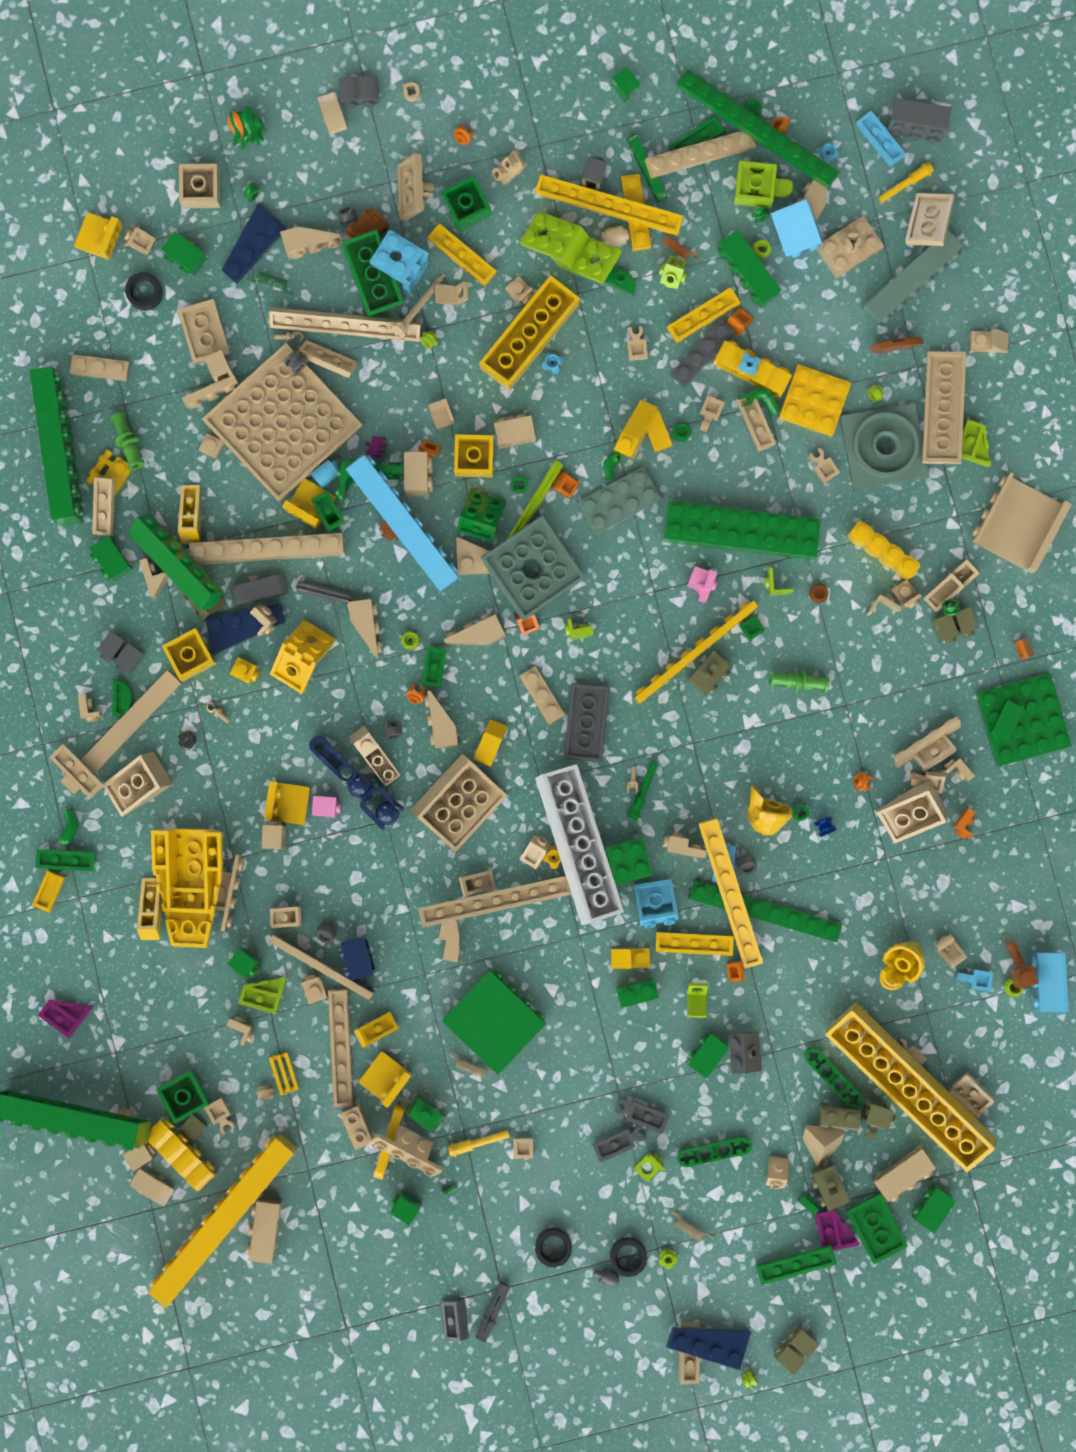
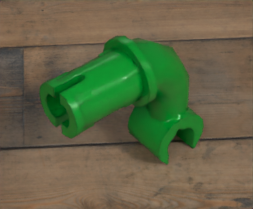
M763 387L741 394L737 399H747L746 403L741 406L746 407L751 406L754 399L760 398L761 402L765 403L771 416L781 411L774 398V392Z

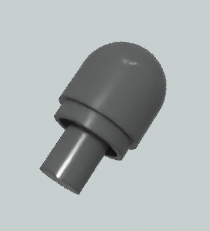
M594 1269L592 1276L598 1278L599 1282L603 1285L615 1287L619 1283V1275L612 1270L603 1269L600 1271Z

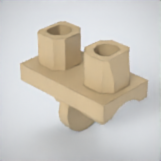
M514 150L492 171V174L496 181H501L503 185H507L517 175L521 174L527 165L520 158L519 151Z

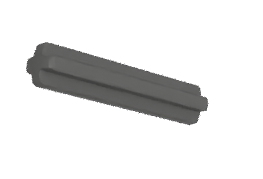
M298 581L296 590L301 593L345 604L352 600V595L349 593Z

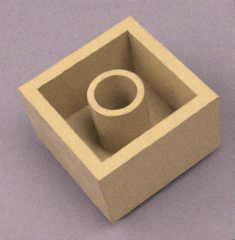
M179 164V202L183 209L221 208L220 169L217 164Z
M404 452V491L406 497H429V492H433L432 476L429 477V473H433L432 458L428 457L427 452Z

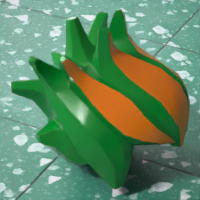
M250 106L239 113L233 109L228 115L227 124L234 135L232 140L233 146L242 141L241 149H244L249 141L251 144L254 142L257 146H259V140L264 142L261 131L267 132L268 130L264 127L262 118L251 113Z

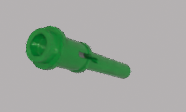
M651 761L638 795L634 796L631 807L626 812L627 818L637 821L641 817L639 815L646 801L644 798L658 763Z

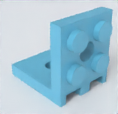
M389 229L371 258L370 264L403 284V294L409 297L429 265V253ZM393 252L401 254L402 257L399 261L391 259L390 256Z

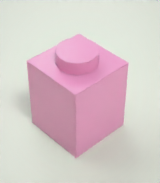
M313 796V816L337 817V813L341 812V802H338V798Z

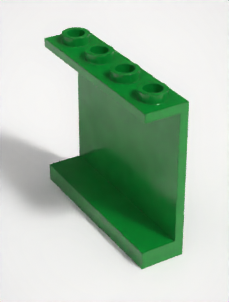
M490 969L441 1022L499 1075L547 1022L545 1021L546 1016L541 1011H535L530 1007L532 1003L525 996L521 998L516 993L518 990L511 983L507 985L502 980L504 977L499 971Z

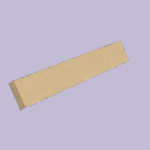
M272 935L269 940L273 945L369 1000L375 992L354 980L350 981V978H346V975L277 935Z
M348 989L328 990L334 1107L354 1106Z

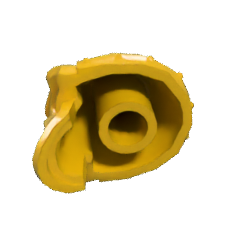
M752 785L750 787V803L746 817L755 831L762 835H774L792 818L793 811L783 803L763 799L759 789Z
M914 941L902 942L889 947L887 952H884L882 961L886 964V967L880 973L881 985L887 990H896L903 986L904 981L913 983L919 979L925 968L923 948L920 943Z

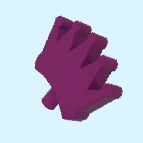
M373 436L372 442H366L365 444L369 446L366 454L370 455L375 461H378V458L375 456L382 457L379 451L386 452L381 447L387 446L386 443L382 442V440H386V437Z

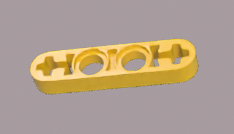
M395 1105L386 1138L392 1141L397 1127L400 1126L405 1106ZM381 1151L373 1177L383 1180L391 1154Z

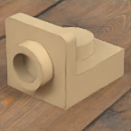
M134 227L131 230H127L123 239H125L124 245L126 247L130 246L146 256L156 238Z
M520 276L505 287V291L519 306L522 304L526 305L534 295V289L532 287L529 288Z
M907 579L890 590L903 609L907 606L910 609L920 603L918 599L922 597L920 593H916Z
M78 695L80 717L82 719H86L87 722L98 721V717H103V713L100 711L91 712L94 709V705L89 695Z
M952 758L944 765L946 769L942 771L948 774L955 769L954 773L961 781L965 780L966 782L975 777L961 759L954 760Z
M534 835L519 860L536 869L548 851L550 844L543 837Z
M313 974L304 977L305 981L300 984L301 987L303 986L309 1004L328 998L321 976L316 977Z

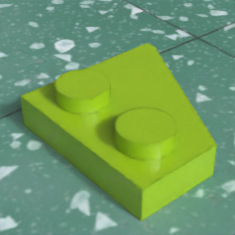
M969 419L966 420L963 428L962 459L989 468L991 460L988 453L989 445L986 439V425Z
M281 977L269 981H260L259 983L245 984L238 1004L276 1014L287 978Z

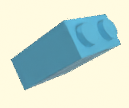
M808 198L770 213L786 257L791 255L792 258L802 255V251L809 248L812 251L821 247L820 243L824 240Z

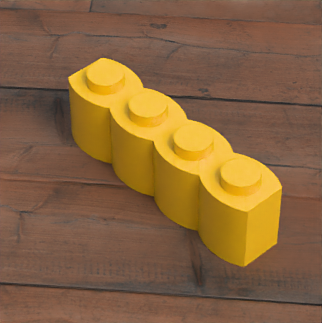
M724 341L713 364L758 388H766L774 392V396L781 398L792 377L789 373L790 371L782 366L779 368L772 365L773 362L771 360L763 358L760 359V364L756 367L757 372L755 375H750L744 371L741 372L738 367L742 363L743 354L748 353L751 357L755 358L757 357L756 353L749 349L742 350L739 348V344L734 341Z
M858 521L847 535L853 544L863 547L868 555L878 558L883 566L893 569L904 580H910L920 568V564L915 558L905 555L900 547L889 544L883 535L874 532L864 522Z
M162 1118L150 1129L148 1142L199 1192L217 1174L215 1172L216 1167L210 1161L206 1162L203 1160L201 1151L197 1147L192 1148L188 1144L189 1139L183 1133L179 1134L174 1129L176 1126L171 1120Z

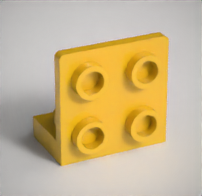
M88 212L74 246L82 251L110 260L123 225L118 218L113 216L108 220Z
M304 479L289 502L286 500L282 507L286 512L311 527L318 529L322 519L311 499L326 492V490ZM329 493L332 500L335 502L336 497Z
M269 781L264 820L305 825L310 787Z
M380 1052L359 1080V1084L383 1101L382 1104L388 1108L410 1079L412 1073L384 1052Z

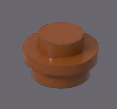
M816 584L809 591V597L815 603H823L828 598V589L824 585Z

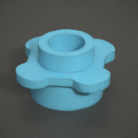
M827 142V144L819 147L817 150L823 161L827 163L839 157V152L833 142Z
M548 352L545 355V362L542 363V369L550 370L553 374H557L560 364L563 363V358Z
M748 353L743 354L742 363L738 367L739 370L755 375L760 359L758 357H751Z

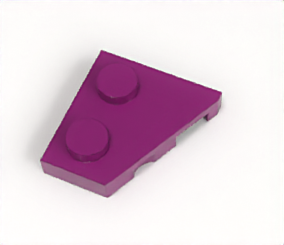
M49 1000L38 1016L64 1036L70 1038L93 1008Z
M834 1209L816 1213L815 1219L821 1247L831 1244L834 1251L860 1246L859 1241Z

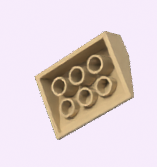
M461 754L410 811L456 852L507 795L467 757Z

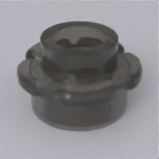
M190 730L181 732L178 736V744L182 748L191 749L197 742L196 735Z

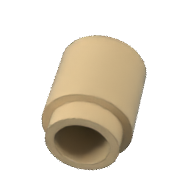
M622 225L604 229V232H600L601 241L614 247L625 245L626 240H629L627 228L623 229Z

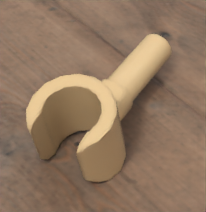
M633 766L631 779L627 783V793L629 794V789L635 788L637 795L636 767Z

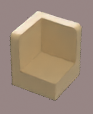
M446 398L428 405L436 429L455 424Z

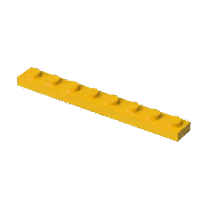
M541 174L535 189L536 195L676 236L679 234L684 219L683 215Z
M754 601L750 604L745 602L738 608L740 610L738 614L734 616L732 613L724 620L725 624L722 627L717 625L709 632L711 636L706 640L701 638L696 642L694 650L690 652L688 649L680 656L681 660L675 664L673 661L665 668L667 672L662 676L657 674L650 680L652 683L647 688L643 686L636 691L635 701L641 704L756 610L758 605Z
M716 817L700 822L698 824L744 968L762 964L763 960L718 819Z

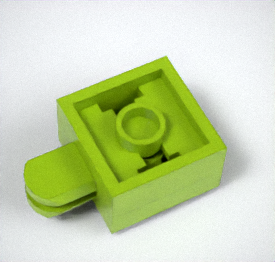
M739 161L733 205L758 208L766 206L768 209H771L774 197L788 198L791 195L793 184L789 179L776 178V164Z

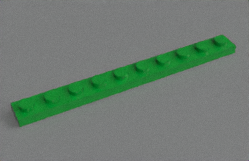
M688 69L676 82L677 88L828 189L838 178L840 171Z

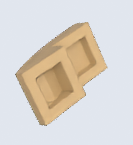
M335 92L317 97L329 135L346 130L347 126Z
M141 1168L137 1170L129 1183V1186L162 1206L166 1205L174 1192L172 1186L158 1180L155 1175Z

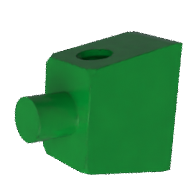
M417 1094L406 1108L408 1115L430 1132H435L447 1117L444 1112L420 1094Z

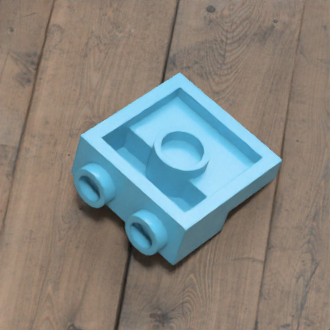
M672 879L633 885L640 926L653 928L657 923L672 925L675 923V920H678Z

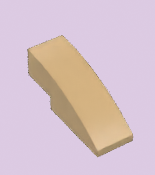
M967 558L923 599L937 612L942 608V603L945 600L952 599L978 576L980 571Z
M458 921L442 923L439 939L446 940L443 960L459 962L460 933Z

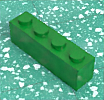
M738 230L719 242L717 250L719 256L723 260L726 259L729 263L730 271L734 275L737 274L740 279V285L744 290L747 289L751 294L750 298L755 305L758 304L762 308L780 295L781 289Z

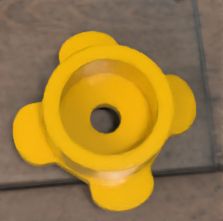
M551 846L548 853L542 859L544 862L549 863L552 869H556L561 862L556 846Z

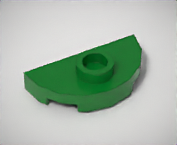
M612 268L604 283L633 296L635 281L632 275L625 269Z
M113 679L112 717L114 718L124 715L130 709L133 702V695L129 686L116 679Z

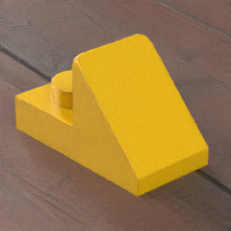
M650 948L611 949V968H650Z

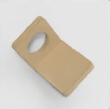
M463 281L457 286L436 284V303L460 305L467 301V281ZM462 288L464 290L463 297H461Z
M880 594L866 615L870 616L878 602L883 603L896 612L901 611L902 607L895 604L896 600L889 596L884 597Z

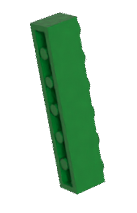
M151 514L138 516L128 534L201 611L214 608L223 593L218 583L159 524L155 517Z

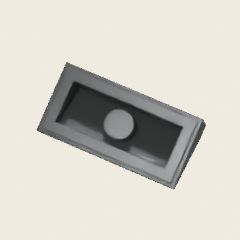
M465 1299L441 1301L445 1341H463L469 1338Z

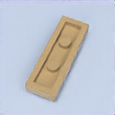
M308 340L299 349L302 358H306L310 362L347 378H350L357 368V361Z
M72 354L70 374L127 382L130 362Z
M232 375L182 397V400L187 408L195 409L201 406V403L204 401L216 400L220 394L225 392L226 394L231 393L239 386L236 377Z
M736 399L757 452L775 446L776 442L758 400L754 399L751 406L741 407L746 403L747 399Z
M94 477L92 534L113 535L115 478Z
M536 666L519 676L548 725L565 716Z
M62 744L49 757L88 798L91 799L104 786L65 744Z
M683 1322L679 1323V1327L700 1329V1323ZM679 1352L678 1383L699 1384L700 1358Z

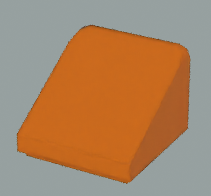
M739 307L729 317L726 324L735 331L737 336H740L753 322L754 318Z
M560 472L551 488L570 499L580 483L569 474Z
M518 613L514 614L523 636L540 629L535 614L525 621H522Z
M1027 638L1015 642L1014 645L1020 659L1024 660L1034 655Z

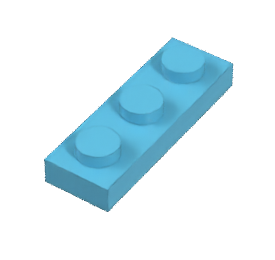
M872 111L856 122L855 125L890 168L906 156L904 150Z

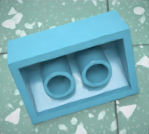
M1033 952V957L1030 958V965L1034 966L1038 984L1032 986V988H1035V996L1032 997L1033 1007H1036V1011L1069 1012L1066 953Z

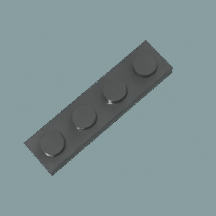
M721 319L672 371L670 376L684 388L720 350L724 341H728L735 334V331Z

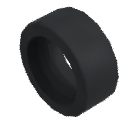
M136 273L128 279L125 285L127 299L133 307L139 310L148 311L154 309L162 300V286L156 277L150 273ZM142 281L152 283L155 288L153 298L147 302H140L133 295L135 285Z
M549 1228L539 1234L535 1244V1252L539 1261L547 1267L556 1268L564 1265L569 1260L572 1253V1244L566 1232L559 1228ZM557 1236L564 1242L565 1251L561 1257L549 1259L544 1255L542 1244L548 1237Z
M621 1238L611 1248V1265L621 1276H637L643 1271L647 1263L645 1247L635 1238ZM628 1245L635 1247L640 1254L639 1263L630 1269L623 1268L617 1261L618 1251Z

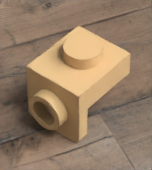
M258 605L251 610L250 613L263 625L257 634L259 636L269 635L275 629L274 624L278 621L271 614V610L262 605Z
M952 935L942 937L936 944L937 952L951 969L967 958Z
M235 1016V1018H229L226 1026L244 1033L240 1044L250 1043L254 1035L252 1031L253 1026L247 1024L246 1019Z
M769 1157L768 1176L765 1185L774 1189L785 1188L788 1181L789 1159Z

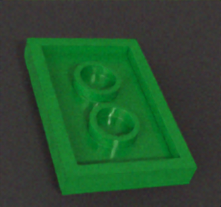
M881 1193L845 1210L873 1264L908 1247Z

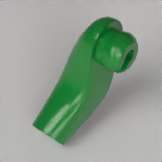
M72 808L63 811L66 826L59 836L61 845L71 843L79 826Z

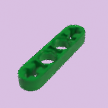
M635 133L628 136V145L656 202L659 203L667 199L659 178H651L645 164L646 158L649 157L638 135Z
M814 1047L808 1048L804 1053V1059L848 1107L853 1109L860 1107L863 1101L861 1094L820 1050ZM810 1052H817L818 1054L816 1055V1057L819 1059V1061H822V1059L825 1060L824 1062L819 1064L817 1069L815 1068V1066L818 1065V1063L813 1059L811 1061L809 1060ZM825 1065H829L832 1068V1073L829 1076H823L821 1073V1069ZM841 1079L845 1082V1088L839 1091L835 1088V1082ZM848 1091L852 1096L857 1095L856 1100L858 1102L856 1104L853 1102L849 1104L850 1098L846 1094L842 1097V1094Z
M745 1136L734 1137L681 1149L677 1154V1160L683 1167L696 1166L746 1155L751 1151L752 1144ZM741 1140L744 1143H748L744 1151L741 1148H735L736 1153H733L731 1142H734V1146L740 1145ZM722 1144H726L729 1147V1152L726 1155H721L718 1152V1148ZM703 1148L710 1150V1156L707 1159H702L699 1156V1152ZM696 1150L698 1161H695L694 1157L689 1158L688 1163L680 1160L683 1157V1153L691 1156L694 1155L692 1151Z

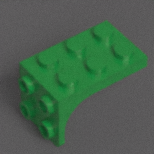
M351 459L350 462L342 461L341 466H338L337 478H339L340 485H336V497L341 505L346 506L347 491L354 482V479L345 467L356 459ZM374 460L376 463L374 468L378 473L382 471L389 480L404 481V467L400 466V463L389 462V465Z

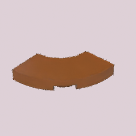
M905 337L903 339L887 340L872 344L870 350L871 353L883 354L896 350H909L924 343L921 337Z

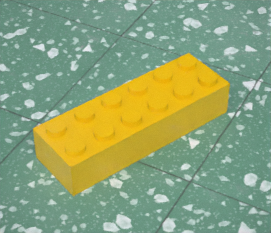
M550 275L479 362L480 369L506 390L510 391L580 305V298Z

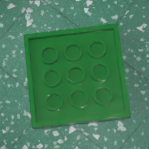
M1051 673L975 694L996 767L1072 747ZM1006 700L1025 708L1009 743H1005L990 735Z

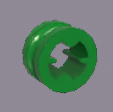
M251 183L243 191V196L248 197L247 200L252 202L260 195L261 189L256 188L255 183Z
M766 206L752 212L751 216L755 217V223L762 222L770 216V213L766 212Z
M515 477L511 481V490L515 494H523L527 490V481L523 477ZM516 481L524 482L522 490L514 488Z
M948 599L942 603L944 615L953 616L960 612L957 599Z
M797 804L792 809V816L797 821H803L809 816V809L804 804ZM799 807H802L803 811L806 812L805 816L802 815V818H799L798 814L795 813L796 808L799 810Z

